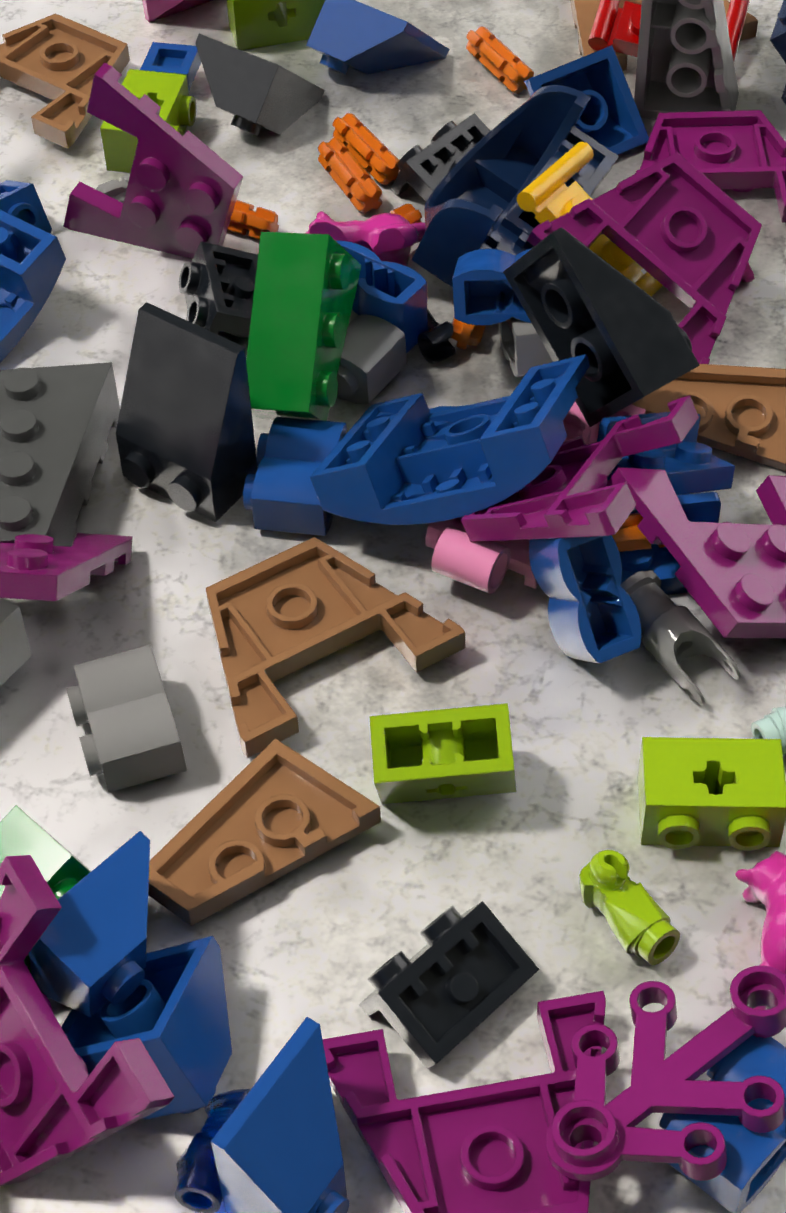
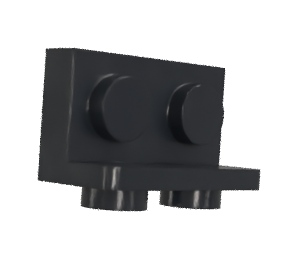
M475 113L458 125L453 121L448 122L434 135L430 145L424 149L420 145H416L399 160L396 167L400 172L391 189L399 196L412 186L427 202L431 193L449 171L491 130Z
M201 241L192 262L186 261L179 277L180 293L185 295L188 309L186 320L217 335L219 331H223L241 338L249 337L258 254Z
M483 901L462 915L459 914L454 906H451L420 932V935L428 944L410 960L400 951L384 963L368 978V981L376 990L359 1004L367 1016L379 1010L426 1068H430L441 1061L539 970Z

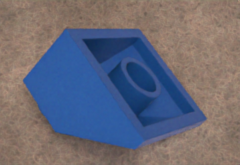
M325 0L306 46L322 54L320 64L343 75L347 74L349 67L367 75L445 59L450 50L409 22L356 0Z
M613 46L524 81L530 97L538 89L549 85L567 86L590 96L591 99L575 127L616 155L643 145L649 140Z
M141 831L136 833L58 899L62 908L29 952L31 975L40 991L46 997L89 1017L108 1001L112 1005H117L124 1001L136 990L145 976L150 839Z
M213 936L146 953L144 979L129 997L117 1005H112L109 1001L106 1002L91 1017L71 1009L61 1026L76 1054L84 1060L88 1075H90L114 1042L140 1038L174 1095L169 1105L142 1118L143 1120L175 1113L189 1114L200 1108L207 1107L216 1092V1086L232 1055L221 949Z
M306 1017L211 1140L224 1208L227 1213H347L349 1200L347 1199L344 1162L321 1028L319 1023L309 1017Z

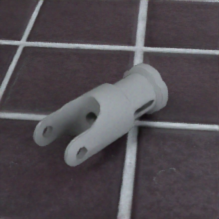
M653 570L639 571L620 585L630 595L637 608L641 623V634L643 635L642 644L693 700L700 705L705 703L698 687L679 666L685 658L696 655L712 657L734 679L740 678V672L735 661L687 607L676 606L663 592L661 580Z

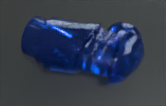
M236 1089L217 1094L210 1099L207 1107H204L208 1118L200 1132L195 1134L176 1163L178 1184L174 1196L182 1206L200 1213H214L220 1209L223 1197L211 1140L250 1089Z

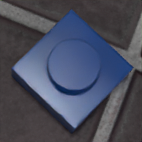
M152 42L140 70L187 75L188 90L190 91L201 65V59L196 46Z

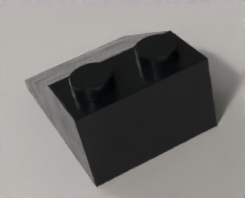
M562 227L550 233L503 272L553 362L587 355L590 366L575 388L578 395L575 402L589 427L594 426L603 418L610 417L700 366L692 352L689 337L683 329L678 327L671 312Z
M146 302L138 310L115 433L122 473L134 485L140 488H148L172 500L181 509L188 512L194 511L214 522H217L243 496L247 475L256 474L258 468L245 347Z

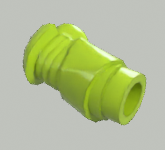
M613 850L598 852L592 857L591 862L581 870L579 875L582 902L588 908L597 907L627 954L634 953L645 959L650 965H657L663 962L678 945L680 932L670 924V917L647 893L640 882L636 884L628 877L629 863L622 854Z

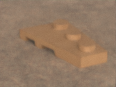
M699 364L700 366L631 404L645 409V414L670 412L668 408L669 402L690 396L697 413L700 414L698 443L786 471V369Z
M275 738L150 860L148 896L187 924L193 926L381 822L380 806Z

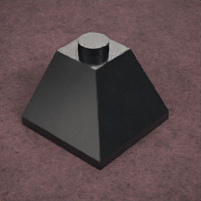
M198 34L195 44L215 105L234 115L231 125L256 136H259L262 127L281 134L322 99L324 89L282 66Z

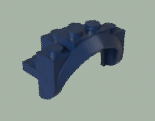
M563 85L542 87L485 135L449 171L429 196L424 207L425 234L411 260L453 288L452 278L457 260L468 252L479 249H498L516 256L525 250L532 249L534 246L527 239L533 229L540 223L535 219L533 212H526L520 208L517 203V195L578 142L588 143L593 149L594 156L590 162L565 182V184L569 187L576 180L591 197L619 157L575 127L591 97L579 90Z

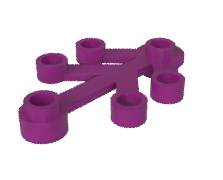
M753 966L739 972L730 985L731 1009L666 1059L667 1031L674 1026L677 1020L675 994L668 985L659 981H647L636 986L629 998L632 1021L635 1025L631 1086L608 1104H606V1076L612 1074L620 1062L617 1037L610 1028L601 1024H590L580 1028L574 1034L571 1041L576 1067L573 1102L566 1104L556 1113L546 1132L547 1154L555 1169L564 1176L574 1180L592 1181L611 1174L622 1161L678 1163L686 1176L695 1180L705 1181L720 1175L727 1162L725 1139L717 1127L704 1122L689 1124L682 1131L638 1128L635 1126L652 1113L738 1116L739 1121L744 1127L758 1133H766L777 1129L783 1123L786 1111L785 1094L783 1088L776 1080L767 1076H753L745 1079L743 1082L701 1081L695 1079L752 1035L760 1038L772 1037L786 1027V975L770 966ZM651 1003H659L665 1006L657 1012H647L642 1009ZM758 1006L771 1007V1009L767 1010H756L753 1008ZM594 1046H601L607 1049L605 1053L599 1056L584 1054L588 1048ZM758 1098H764L774 1103L771 1107L764 1110H757L748 1106L749 1102ZM586 1140L599 1143L587 1149L575 1148L577 1144ZM698 1145H706L715 1150L711 1155L702 1158L694 1157L688 1153L691 1148Z

